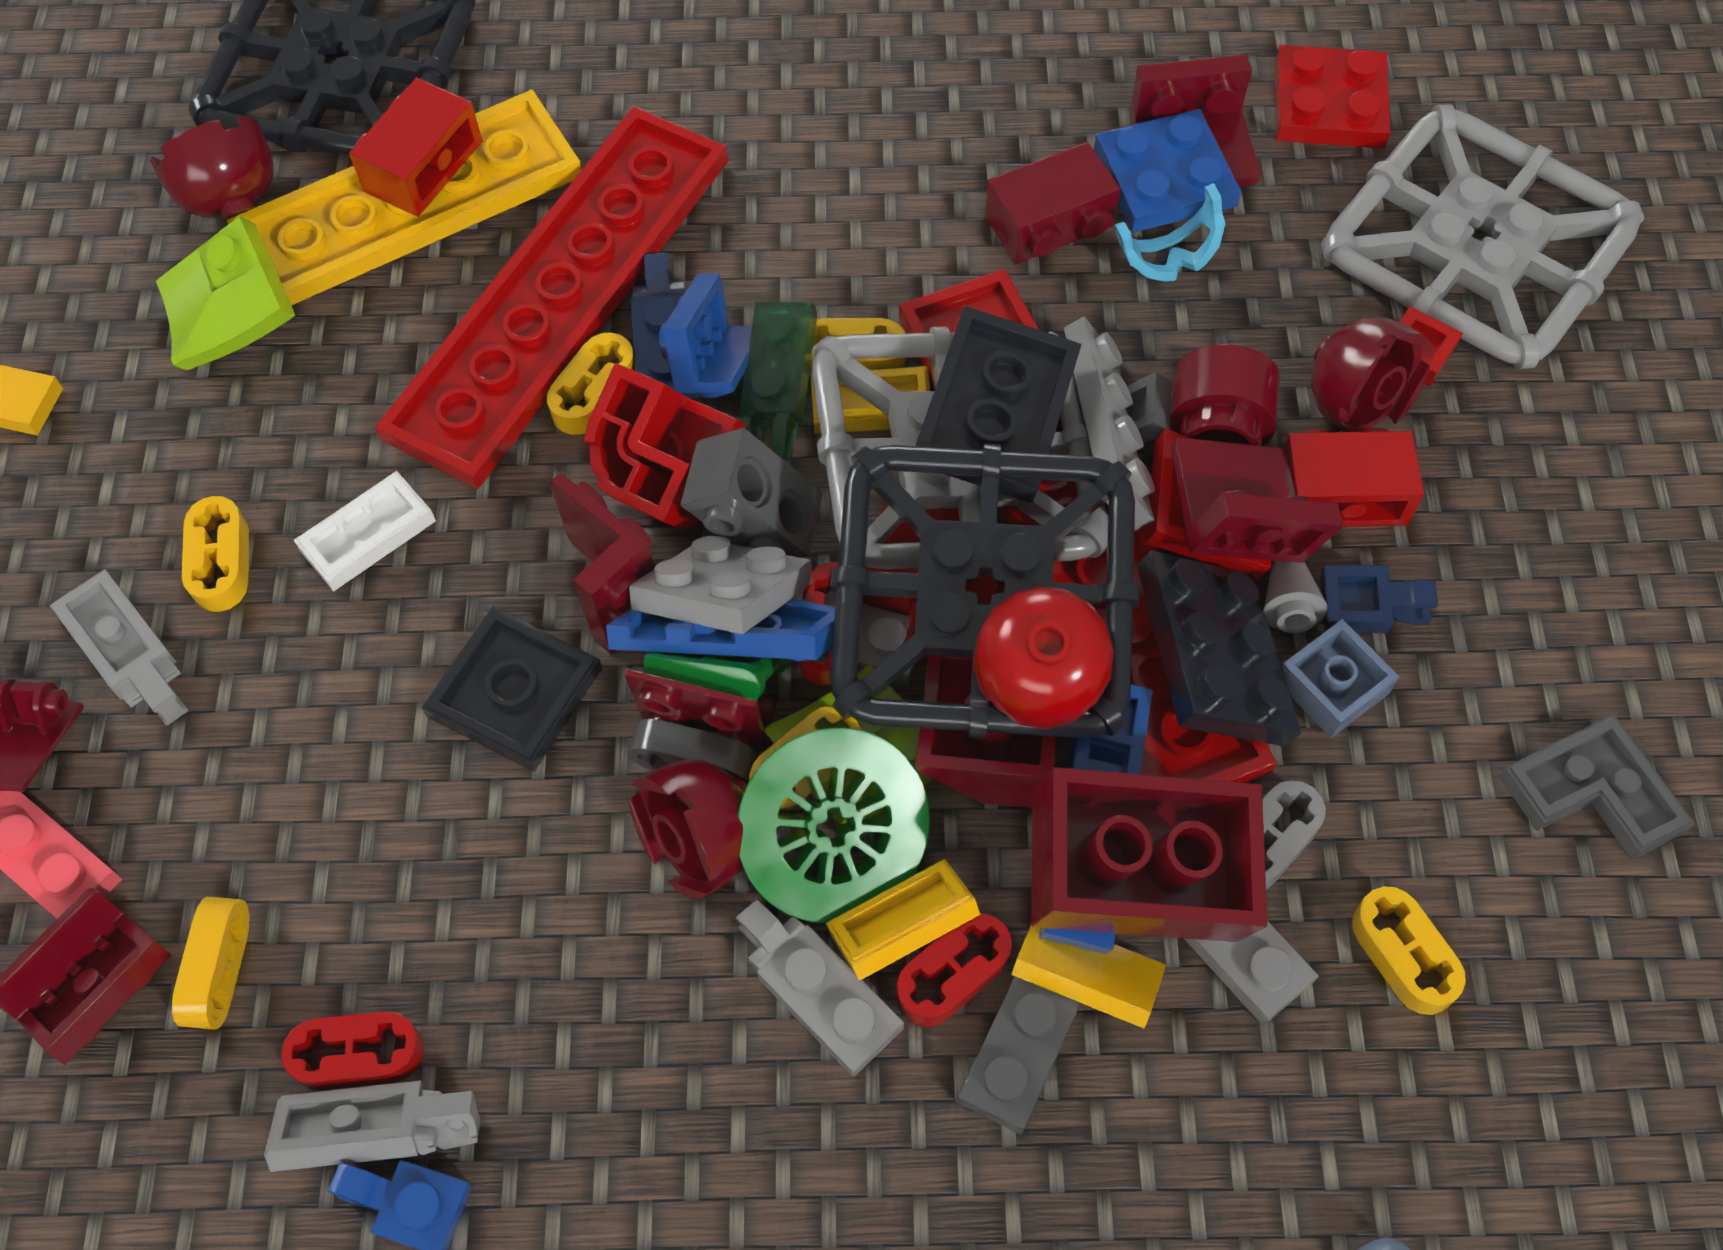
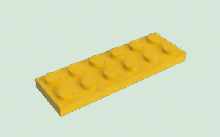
M532 89L475 113L483 142L419 217L365 193L355 168L352 166L232 217L227 222L230 224L237 217L241 216L255 223L290 304L294 305L572 182L581 172L582 168L580 160Z

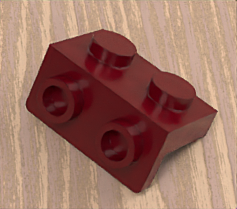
M88 888L0 975V1008L16 1019L47 1053L66 1065L84 1045L90 1043L99 1034L103 1025L136 991L148 984L155 972L171 954L95 888Z

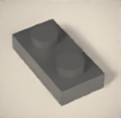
M1014 977L958 1096L957 1104L1022 1135L1081 1003Z

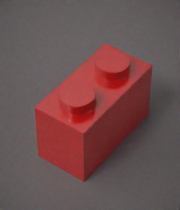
M416 77L406 90L391 102L388 110L373 127L358 139L349 155L365 193L419 217L483 140L471 101Z
M1371 428L1362 432L1328 433L1325 430L1312 429L1301 433H1289L1283 449L1287 453L1296 496L1307 497L1310 501L1338 503L1343 527L1408 526L1424 496L1412 431H1388L1383 428Z

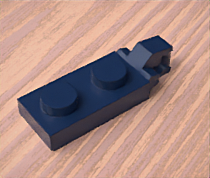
M667 253L644 255L646 285L634 286L633 297L631 298L635 371L674 389L669 360H665L660 352L659 333L662 324L666 323L676 308L679 298L685 294L684 282L671 283ZM681 393L690 399H698L697 393Z

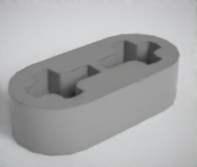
M1294 780L1281 782L1273 787L1263 798L1264 844L1269 847L1265 854L1266 890L1276 882L1313 840L1325 820L1326 806L1322 796L1314 787L1305 782ZM1294 804L1301 806L1304 810L1301 821L1298 819L1293 821L1283 833L1274 827L1284 808L1288 809Z

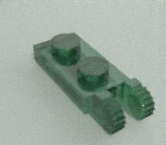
M755 302L749 342L748 366L745 370L739 409L741 415L738 417V420L746 424L745 429L758 440L761 439L763 420L774 421L771 450L783 460L788 461L792 459L795 449L794 443L796 442L798 421H803L818 316L812 302Z

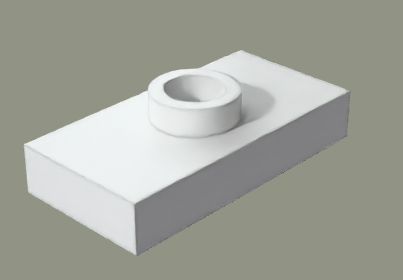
M395 471L294 539V542L300 552L334 592L436 522L431 509L398 471Z

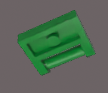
M648 652L644 656L643 673L756 701L764 692L765 681L771 675H778L784 672L793 660ZM740 659L749 660L747 663L738 662Z

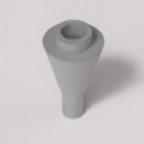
M1273 561L1263 609L1268 625L1287 633H1301L1309 630L1325 617L1328 608L1305 562Z

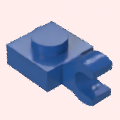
M400 1160L391 1181L365 1170L339 1163L328 1192L337 1195L336 1198L377 1211V1217L370 1233L377 1237L415 1250H448L473 1186L467 1181Z

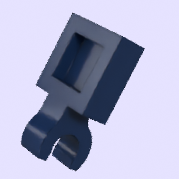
M1324 565L1320 575L1321 594L1328 607L1323 618L1324 632L1343 619L1356 633H1389L1394 623V618L1405 624L1430 623V608H1437L1438 606L1436 582L1429 580L1390 582L1388 565Z

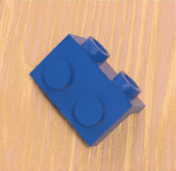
M698 273L685 294L679 298L676 308L666 323L662 324L659 333V348L662 357L665 360H669L674 390L679 393H697L704 398H715L732 393L735 390L763 337L761 327L729 326L720 273Z

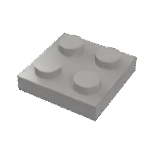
M722 536L701 537L693 541L692 546L672 559L658 563L653 571L629 585L631 610L743 635L812 584L811 560L785 555V551L777 547L749 548L730 544V540Z

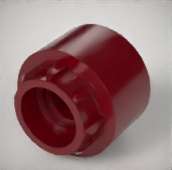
M1216 344L1189 352L1182 357L1175 369L1170 413L1171 431L1194 439L1264 446L1272 439L1276 431L1280 384L1278 367L1265 354L1240 345Z

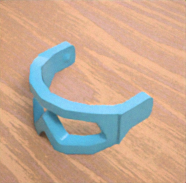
M1212 183L1204 187L1205 202L1198 212L1183 226L1168 235L1154 239L1136 240L1131 237V231L1124 221L1116 224L1115 229L1118 243L1130 266L1136 268L1146 278L1164 282L1175 281L1180 267H1186L1194 271L1204 267L1220 247L1226 226L1222 213L1221 195L1215 184ZM1202 224H1205L1210 229L1209 236L1196 252L1173 247L1170 250L1165 265H1155L1146 262L1141 256V253H1152L1174 246L1191 236Z

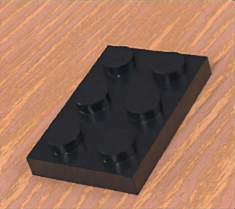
M964 305L915 446L983 450L984 443L1001 444V451L1049 454L1082 344ZM944 474L981 486L982 476ZM999 477L998 492L1033 503L1041 480Z
M1151 550L1137 564V569L1178 726L1286 747L1301 734V729L1253 575Z

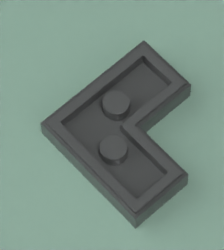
M1614 714L1505 767L1498 776L1536 831L1592 804L1631 860L1686 833L1695 825L1694 821Z

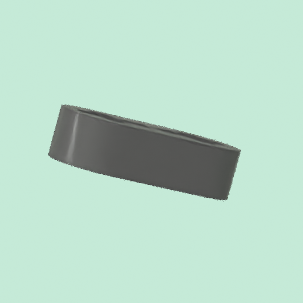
M643 719L638 722L628 751V756L631 760L649 770H654L657 767L674 761L686 759L705 760L727 771L734 779H741L746 784H748L750 771L757 756L754 749L737 739L656 719Z

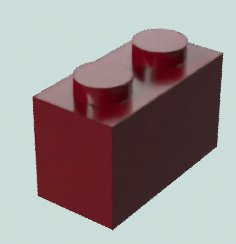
M1085 142L988 179L985 218L1016 265L1034 257H1045L1059 247L1085 237H1096L1108 228L1113 227L1121 189L1089 142Z

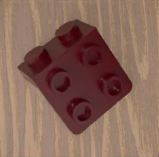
M560 473L550 482V486L567 537L578 550L593 561L573 581L593 640L612 655L616 650H608L606 625L631 609L629 585L655 569L650 551L653 543L646 531L637 522L628 517L621 521L608 511L605 501L592 486L584 481L576 485Z

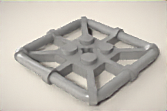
M1452 104L1435 105L1432 112L1417 121L1385 161L1376 162L1366 175L1367 183L1332 223L1326 237L1321 242V250L1326 262L1335 264L1344 273L1406 308L1411 306L1462 332L1461 339L1496 359L1513 364L1517 370L1535 368L1538 361L1542 360L1556 347L1584 307L1594 304L1603 293V281L1634 241L1639 226L1644 220V214L1639 202L1630 201L1616 190L1551 157L1553 151L1540 144L1537 148H1534L1471 114L1454 109ZM1458 135L1522 168L1506 190L1471 172ZM1432 137H1434L1449 180V184L1438 197L1407 181L1402 176L1403 172ZM1537 177H1540L1600 209V211L1551 215L1521 198ZM1382 198L1421 218L1410 231L1363 236L1353 235ZM1474 230H1481L1491 237L1487 236L1482 241H1479L1472 237ZM1609 235L1583 270L1573 271L1541 253L1549 241ZM1410 256L1440 274L1430 286L1423 290L1371 260ZM1524 275L1563 296L1535 335L1528 333L1513 291ZM1455 282L1491 302L1502 333L1442 300Z
M947 326L931 327L929 333L826 336L813 348L812 375L822 435L817 442L819 461L826 465L834 523L839 542L841 539L844 486L849 469L853 465L851 457L864 446L870 449L887 445L915 446L934 391L900 392L855 359L929 357L934 386L936 388L955 333L950 332ZM1052 331L1049 332L1050 334L1058 336ZM1073 372L1060 415L1063 431L1055 432L1049 454L1093 457ZM838 381L888 415L891 438L853 439L851 435L846 433ZM897 471L899 484L924 510L944 507L946 509L957 508L960 521L979 522L981 486L944 474ZM1074 482L1077 496L1081 495L1093 483ZM1040 490L1037 491L1033 503L998 492L997 507L1015 506L1042 526L1064 509L1063 506ZM1105 503L1054 545V562L1074 561L1087 557L1096 558L1107 548L1108 514ZM890 506L868 528L865 566L885 570L919 568L920 542L884 544L904 522Z

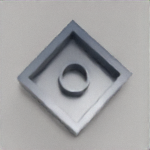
M1343 619L1284 662L1281 667L1291 697L1331 739L1386 697L1400 677Z

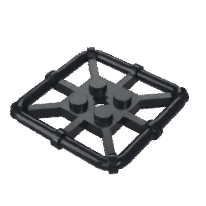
M243 0L233 21L224 24L219 33L218 40L220 46L195 91L193 101L189 105V115L197 126L220 119L225 130L241 127L236 116L251 117L257 120L266 141L283 144L286 150L303 153L308 148L350 156L349 152L355 147L361 135L317 128L326 108L360 113L372 128L382 116V113L376 106V102L386 81L410 85L417 77L445 89L452 77L451 63L471 21L475 0H424L434 3L393 21L370 17L378 0H352L346 13L314 8L310 6L307 0H288L297 14V18L286 39L252 33L269 0ZM443 27L430 57L424 58L422 62L397 58L403 44ZM240 56L274 61L267 76L219 96ZM344 56L337 58L332 64L327 63L333 57ZM279 99L301 103L295 118L290 117L286 122L245 115Z
M984 443L983 450L887 445L873 449L864 446L851 457L853 465L849 469L844 486L839 565L832 569L830 582L831 589L836 591L830 670L832 694L836 700L832 707L844 720L852 717L856 721L876 726L968 731V738L986 739V733L1087 738L1100 736L1103 733L1113 736L1125 725L1123 716L1127 712L1131 694L1133 609L1137 608L1140 604V588L1133 584L1135 499L1132 484L1129 481L1132 472L1121 461L1111 463L1108 460L1092 456L1001 451V444ZM888 471L982 476L979 522L933 520ZM999 477L1093 483L1044 526L997 523ZM871 487L920 538L918 574L869 571L865 568ZM1109 500L1106 583L1093 585L1053 582L1054 545ZM978 576H990L993 583L1002 586L1004 594H993L990 605L977 604V594L966 591L965 587L967 583L977 582ZM1039 586L1066 589L1088 601L1094 609L1105 610V622L1114 650L1111 679L1097 703L1075 722L1050 729L1018 725L1008 719L1006 714L997 710L995 706L988 705V700L980 691L973 666L977 635L991 610L1015 592ZM863 595L917 598L915 635L863 679L857 680ZM924 655L972 658L970 704L880 699L875 697Z

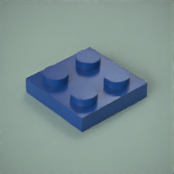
M1200 109L1096 134L1094 151L1121 189L1118 204L1132 233L1192 218L1205 202L1204 187L1212 183L1215 184L1221 195L1222 210L1238 207L1241 190Z

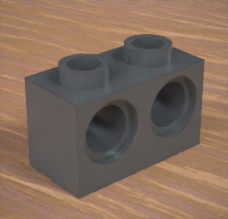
M743 427L697 441L680 506L701 520L706 529L729 539L731 544L749 548L777 547L784 550L785 555L802 558L809 556L823 492Z

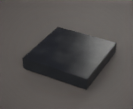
M492 606L424 703L422 710L426 717L535 772L603 668L599 658Z

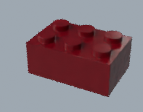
M1053 767L1032 789L1031 928L1238 942L1267 927L1261 784Z

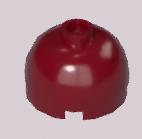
M236 116L241 127L226 130L220 119L210 121L184 131L160 147L165 158L161 161L152 156L150 162L161 184L174 203L187 213L200 217L214 218L222 216L225 223H228L227 220L256 208L254 203L267 192L273 180L274 162L269 146L256 119L247 116Z
M1359 318L1338 329L1320 343L1314 355L1311 390L1319 412L1343 432H1362L1371 429L1388 415L1393 423L1396 424L1405 416L1418 398L1428 377L1430 365L1422 361L1421 357L1423 353L1422 347L1431 350L1430 341L1420 332L1390 318Z
M688 759L674 761L657 767L634 780L632 786L640 788L639 793L629 798V808L635 830L654 865L664 854L680 874V876L668 881L676 891L689 899H704L724 887L742 871L743 865L739 854L743 837V824L738 818V811L747 787L744 781L739 778L734 779L727 771L705 760Z

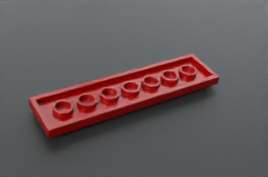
M633 106L374 428L380 440L479 489L546 402L547 393L553 382L581 347L591 337L597 335L645 272L644 255L657 254L661 251L728 163L727 146Z

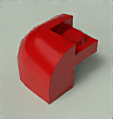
M615 363L589 418L583 442L589 445L591 469L598 480L596 486L613 499L679 529H692L701 524L702 521L680 506L697 441L745 428L746 424L732 416L692 400L664 383Z

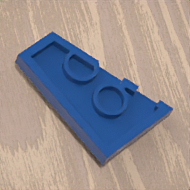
M792 598L743 635L630 609L606 625L608 650L783 658L794 661L817 660L832 647L835 607Z

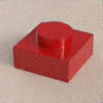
M1410 306L1399 322L1420 332L1430 341L1431 350L1422 347L1423 353L1421 357L1422 361L1430 365L1428 377L1424 383L1430 387L1455 350L1463 333Z

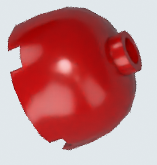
M1039 586L1015 592L991 610L977 635L973 666L980 691L989 702L993 703L997 710L1006 714L1008 719L1018 725L1050 729L1075 722L1097 703L1111 679L1114 650L1106 622L1088 601L1066 589Z

